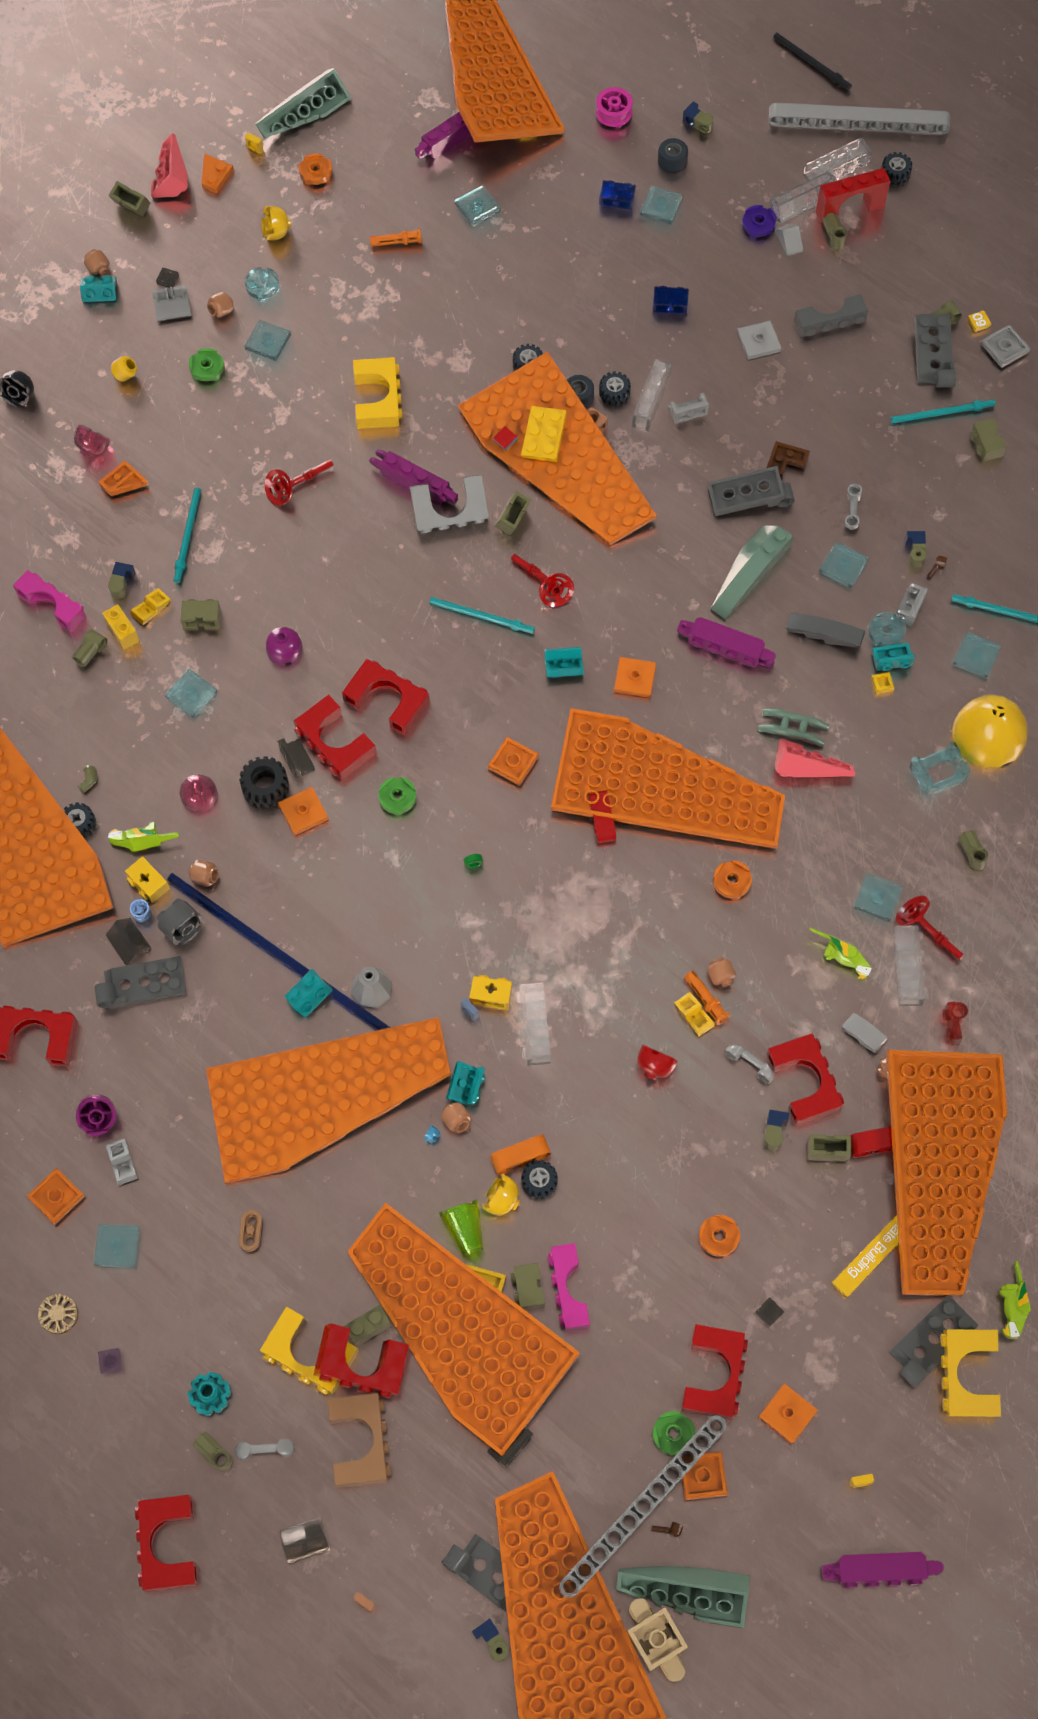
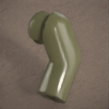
M87 765L84 767L85 780L78 786L83 793L97 782V770L94 766Z

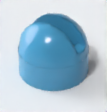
M431 1125L423 1139L431 1143L437 1142L440 1132Z

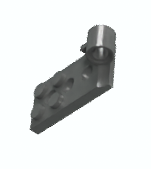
M950 314L915 315L917 383H936L937 388L955 387L956 370L952 357ZM935 329L937 330L938 334L932 336L929 334L928 330ZM935 345L939 351L932 352L929 347ZM937 362L939 364V368L933 369L930 366V363Z
M778 466L707 483L715 516L768 504V507L777 505L779 507H788L795 502L791 484L781 481ZM762 484H767L769 486L765 490L759 488ZM745 488L751 489V492L748 494H743L742 490ZM728 492L734 494L731 498L724 497Z
M181 956L111 968L104 971L105 982L99 983L94 987L97 1007L109 1009L187 995ZM162 975H169L167 982L161 983L159 981ZM143 978L150 979V983L147 986L140 985V981ZM123 982L131 983L127 990L120 988Z
M947 1295L890 1351L904 1367L899 1373L914 1388L941 1363V1356L944 1355V1347H941L940 1341L938 1344H932L928 1338L929 1334L935 1333L940 1339L941 1334H944L943 1321L945 1319H949L954 1323L953 1329L974 1330L978 1327V1324L950 1295ZM916 1347L922 1348L925 1351V1357H916L914 1349Z
M477 1534L473 1536L464 1550L454 1544L441 1563L507 1613L504 1581L501 1584H495L491 1579L494 1572L499 1571L503 1574L500 1551ZM479 1558L484 1559L487 1563L483 1571H478L474 1568V1562Z

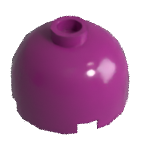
M279 627L268 635L266 639V652L269 659L274 663L285 665V663L289 662L293 663L302 653V641L298 633L293 629Z
M92 1094L83 1098L76 1108L78 1127L89 1135L98 1136L107 1133L116 1122V1109L113 1102L102 1094Z

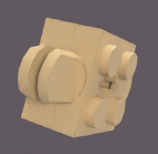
M635 1599L629 1607V1613L636 1626L627 1631L633 1645L649 1672L660 1666L669 1681H680L686 1673V1668L678 1654L688 1648L666 1608L654 1614L645 1599Z

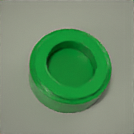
M471 854L463 859L465 867L469 869L477 868L483 864L481 854Z

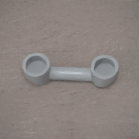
M851 484L847 489L848 498L851 503L850 515L845 518V527L851 530L857 529L860 526L857 506L858 501L862 497V487L859 484Z
M729 1045L724 1051L728 1057L735 1061L742 1056L758 1067L760 1071L757 1075L764 1082L770 1084L774 1079L769 1065L751 1054L744 1047Z
M281 1439L275 1444L249 1445L247 1442H240L235 1448V1455L240 1460H247L252 1454L278 1452L282 1457H289L294 1453L295 1447L289 1439Z

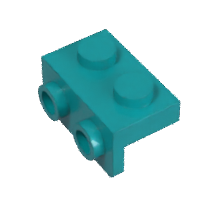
M89 275L82 278L80 283L82 302L115 301L116 276L103 275L101 277H94Z
M909 642L872 648L876 671H889L899 667L908 668L913 665L915 655L911 653Z
M581 647L545 649L547 677L584 675Z
M311 969L285 995V998L296 1011L307 1017L332 992V988L322 980L315 970Z
M461 1061L456 1062L446 1100L461 1103L466 1108L476 1104L480 1096L478 1092L479 1087L485 1079V1074H483L485 1068H476Z

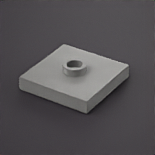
M771 321L737 329L748 360L781 352V346Z
M1010 324L982 339L980 343L1001 368L1030 352V347Z

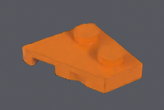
M204 154L202 188L217 194L234 170L233 165Z
M125 460L98 482L99 486L110 496L145 487L149 484L148 480Z

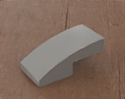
M855 1013L842 1026L844 1032L858 1039L860 1045L874 1053L887 1040V1037L881 1031Z
M125 1138L107 1144L106 1149L118 1185L138 1179Z

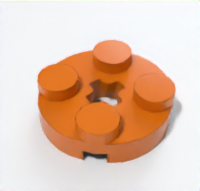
M319 153L305 156L304 160L300 161L298 167L299 175L306 185H318L329 182L333 171L330 159H326Z
M731 860V862H723L714 872L713 886L719 894L726 898L737 900L744 896L751 887L752 878L750 870L740 861ZM736 876L737 882L730 883L728 877Z
M715 1215L706 1219L699 1231L700 1245L710 1255L727 1257L735 1251L740 1241V1231L736 1222L726 1215ZM722 1231L725 1239L716 1240L714 1233Z

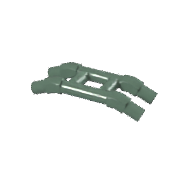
M779 708L763 709V716L782 718L780 727L774 724H759V732L780 734L804 740V742L815 744L821 748L824 746V740L817 738L813 734L806 733V729L809 724L815 728L827 731L829 724L815 717H808ZM789 720L801 722L798 731L787 729Z

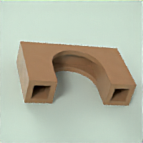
M378 1393L327 1399L329 1421L331 1424L359 1421L368 1425L373 1431L374 1436L373 1446L364 1458L357 1461L333 1464L336 1488L388 1482L387 1476H391L390 1462L386 1463L385 1454H389L388 1441L383 1439V1433L387 1432L386 1420L381 1418V1411H385L384 1399L379 1398Z

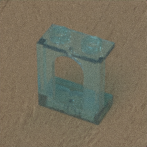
M953 742L949 743L948 748L920 759L919 756L912 758L909 765L926 797L967 781L970 774L969 765L962 760L961 752L958 747L954 746ZM944 761H949L956 766L955 775L937 783L933 782L926 770Z

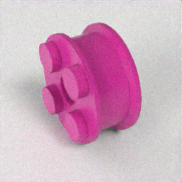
M610 87L601 91L596 99L597 119L609 127L619 128L626 124L632 116L633 100L629 92L618 87Z

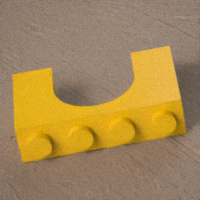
M395 357L353 360L355 385L380 384L389 391L388 395L379 402L355 404L357 429L399 426V419H402V408H398V404L402 403L401 393L397 394V390L401 389L400 379L396 377V375H400L399 364L395 363Z
M286 1307L260 1349L264 1355L262 1358L271 1364L277 1362L282 1365L280 1369L290 1375L292 1372L299 1375L298 1379L307 1385L311 1382L316 1385V1390L320 1393L334 1395L339 1382L333 1380L331 1383L320 1381L318 1376L313 1375L315 1366L301 1365L293 1358V1342L306 1320L304 1316ZM347 1342L345 1357L350 1368L359 1350Z
M945 1329L944 1334L940 1336L941 1347H944V1355L941 1356V1367L945 1368V1377H942V1389L945 1390L946 1398L942 1400V1408L946 1412V1416L1001 1417L1000 1395L972 1394L961 1386L957 1377L958 1364L966 1354L974 1351H999L998 1330Z

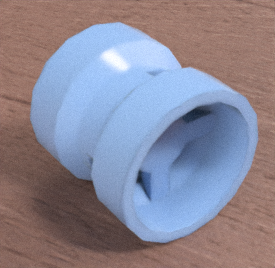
M137 899L131 903L130 912L134 921L139 924L147 923L152 917L148 903L143 899Z

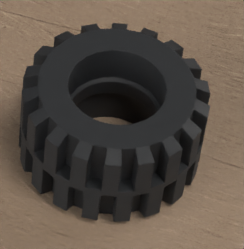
M263 756V759L256 757L255 761L251 759L248 761L249 765L245 764L243 766L244 771L240 772L241 778H239L245 799L253 806L256 804L257 808L262 806L269 808V805L277 806L276 802L282 801L283 797H286L288 794L287 790H289V781L284 766L282 767L280 761L276 762L275 758L271 757V759H268V756ZM262 777L274 779V782L266 788H259L254 785Z

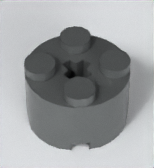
M180 898L176 899L170 907L161 911L157 916L159 930L175 945H178L180 942L182 944L189 942L199 932L197 929L199 924H203V917L188 902L182 901Z

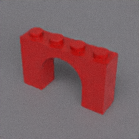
M881 168L820 185L816 214L821 225H823V217L832 212L838 216L841 205L848 198L856 194L864 193L863 200L869 212L884 208L890 185V179L885 169Z
M366 658L342 691L343 701L360 709L374 690L383 687L396 690L402 699L390 716L389 723L391 728L406 736L430 702L428 691L421 686L413 685L407 678L397 676L394 671L386 670L378 662L370 661Z
M328 694L293 720L295 725L294 731L300 738L303 737L306 740L305 743L310 750H315L318 753L317 756L322 763L326 762L329 765L330 772L335 777L338 775L343 780L377 754L376 745L365 733L348 745L340 748L330 747L322 742L320 737L323 730L342 716L340 706Z
M7 1005L3 1006V1008L0 1007V1059L11 1060L15 1038L23 1028L30 1025H41L46 1027L50 1034L46 1053L48 1063L69 1066L77 1019L72 1013L65 1011L59 1014L45 1009L40 1012L26 1007L22 1008V1010Z
M813 1033L770 1047L767 1051V1057L773 1072L794 1065H804L811 1068L818 1076L820 1084L818 1091L811 1096L791 1102L789 1105V1111L795 1126L840 1112L844 1104L842 1094L838 1093L835 1088V1077L833 1074L830 1075L828 1071L829 1064L827 1058L823 1057L820 1052V1041L818 1038L815 1039Z
M332 1323L325 1325L314 1376H318L322 1382L331 1383L332 1380L339 1382V1386L351 1388V1386L359 1387L358 1391L378 1392V1396L390 1399L391 1396L398 1395L409 1344L391 1339L383 1341L376 1369L369 1376H360L354 1373L346 1362L345 1352L350 1328Z
M695 1324L691 1349L712 1352L721 1356L728 1365L729 1380L722 1388L713 1391L685 1387L681 1411L711 1417L717 1415L727 1420H732L733 1415H737L739 1402H735L736 1394H740L742 1381H738L739 1373L744 1372L745 1361L741 1360L742 1352L747 1351L748 1340L744 1339L745 1333Z
M181 1495L138 1501V1507H135V1518L139 1520V1529H136V1540L140 1542V1551H137L138 1565L141 1564V1573L138 1574L139 1587H142V1590L145 1592L198 1586L197 1566L194 1561L165 1564L155 1557L152 1549L153 1537L162 1525L174 1521L194 1519L192 1496Z

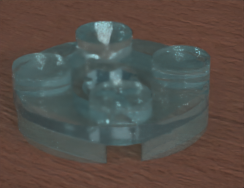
M262 267L255 268L246 276V291L258 301H264L274 296L280 290L279 277L270 268H267V270L262 269ZM259 282H266L264 285H259Z
M892 612L877 614L871 620L868 628L869 637L876 647L901 644L906 633L905 622L896 617V614ZM885 627H888L892 631L885 633L883 630Z

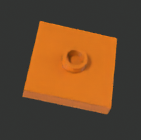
M620 657L614 692L650 698L656 662Z
M506 737L488 764V769L520 786L539 758V753Z
M313 787L278 802L294 836L329 820Z
M58 1168L54 1169L27 1195V1198L54 1225L85 1197Z
M784 1383L759 1415V1418L789 1443L793 1444L818 1410Z
M722 1451L705 1453L682 1478L685 1501L728 1496ZM691 1455L681 1456L684 1463L692 1462Z

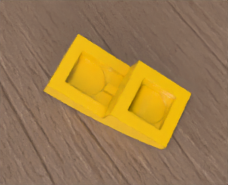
M157 588L145 596L144 602L131 609L130 615L141 625H144L160 613L169 604L171 599Z
M690 992L674 1002L680 1014L698 1037L715 1026L712 1019L702 1009L701 1004Z

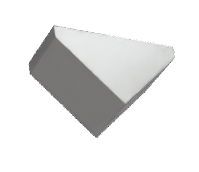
M790 223L774 229L786 256L803 252L798 225Z

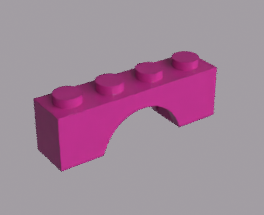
M27 570L13 584L17 595L30 604L38 600H49L56 604L54 613L56 620L70 632L86 617L83 611L84 607L79 602L70 600L66 593L57 591L53 584L44 582L37 573L33 574Z
M571 1243L551 1247V1253L547 1254L549 1266L554 1268V1274H551L552 1284L557 1286L558 1294H555L556 1306H561L562 1314L558 1315L560 1327L565 1328V1333L590 1328V1321L586 1303H581L572 1298L566 1287L568 1276L579 1267L576 1245Z

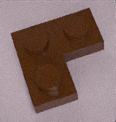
M776 441L766 468L778 466L780 478H782L787 464L804 469L810 451Z

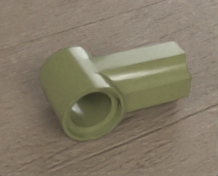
M829 213L823 217L822 222L830 237V245L834 249H841L845 246L847 230L841 225L837 214Z
M952 300L947 301L940 309L930 313L950 314L951 324L956 323L962 317V313Z
M92 629L88 630L83 637V643L72 655L73 660L82 667H86L97 652L104 650L108 639Z
M966 831L958 839L969 859V866L973 870H982L988 859V851L982 847L975 831ZM974 857H980L982 860H976Z
M206 1431L195 1439L192 1445L218 1471L224 1472L231 1468L233 1463L231 1455ZM225 1455V1463L217 1465L218 1457Z

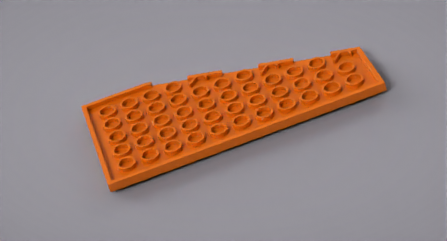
M445 0L456 106L474 141L485 142L563 134L565 127L496 0Z
M548 351L457 405L485 450L491 452L524 480L551 498L558 506L584 523L609 545H613L657 518L656 513ZM531 406L567 411L557 462L522 458L521 456ZM504 426L518 436V440L507 451L493 441V437Z
M571 708L551 810L593 817V815L613 818V821L777 849L785 795L766 785L762 786L737 774L735 770L712 759L708 760L659 733L655 734L634 724L626 717ZM607 790L608 793L604 795L603 803L605 806L611 807L612 814L592 811L591 804H595L599 800L598 791ZM589 793H595L597 799L591 802ZM606 796H609L610 805L605 802Z
M0 728L1 945L6 947L113 909L114 907L99 857Z
M439 1017L206 1068L224 1181L226 1184L286 1171L306 1157L342 1139L356 1128L392 1110L413 1095L449 1077L451 1072Z
M888 1050L886 1053L902 1295L962 1296L965 1293L970 1272V1261L984 1213L983 1207L990 1178H992L997 1159L998 1144L1004 1119L1007 1117L1003 1054Z
M385 1203L347 1252L406 1344H409L411 1352L449 1409L451 1415L504 1457L578 1358L580 1352Z
M551 1471L495 1498L519 1719H667L600 1572L598 1571L573 1598H565L560 1593L559 1586L561 1581L589 1551V1548L554 1472ZM587 1565L579 1567L578 1571L581 1576L587 1577L590 1575V1568ZM571 1581L565 1582L563 1585L565 1592L573 1593L575 1591V1584Z

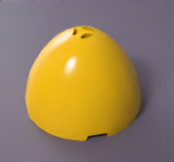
M983 695L970 701L960 710L953 723L952 735L953 741L958 746L961 755L978 766L998 768L1011 761H1015L1022 754L1027 743L1028 728L1023 711L1012 700L1000 695Z

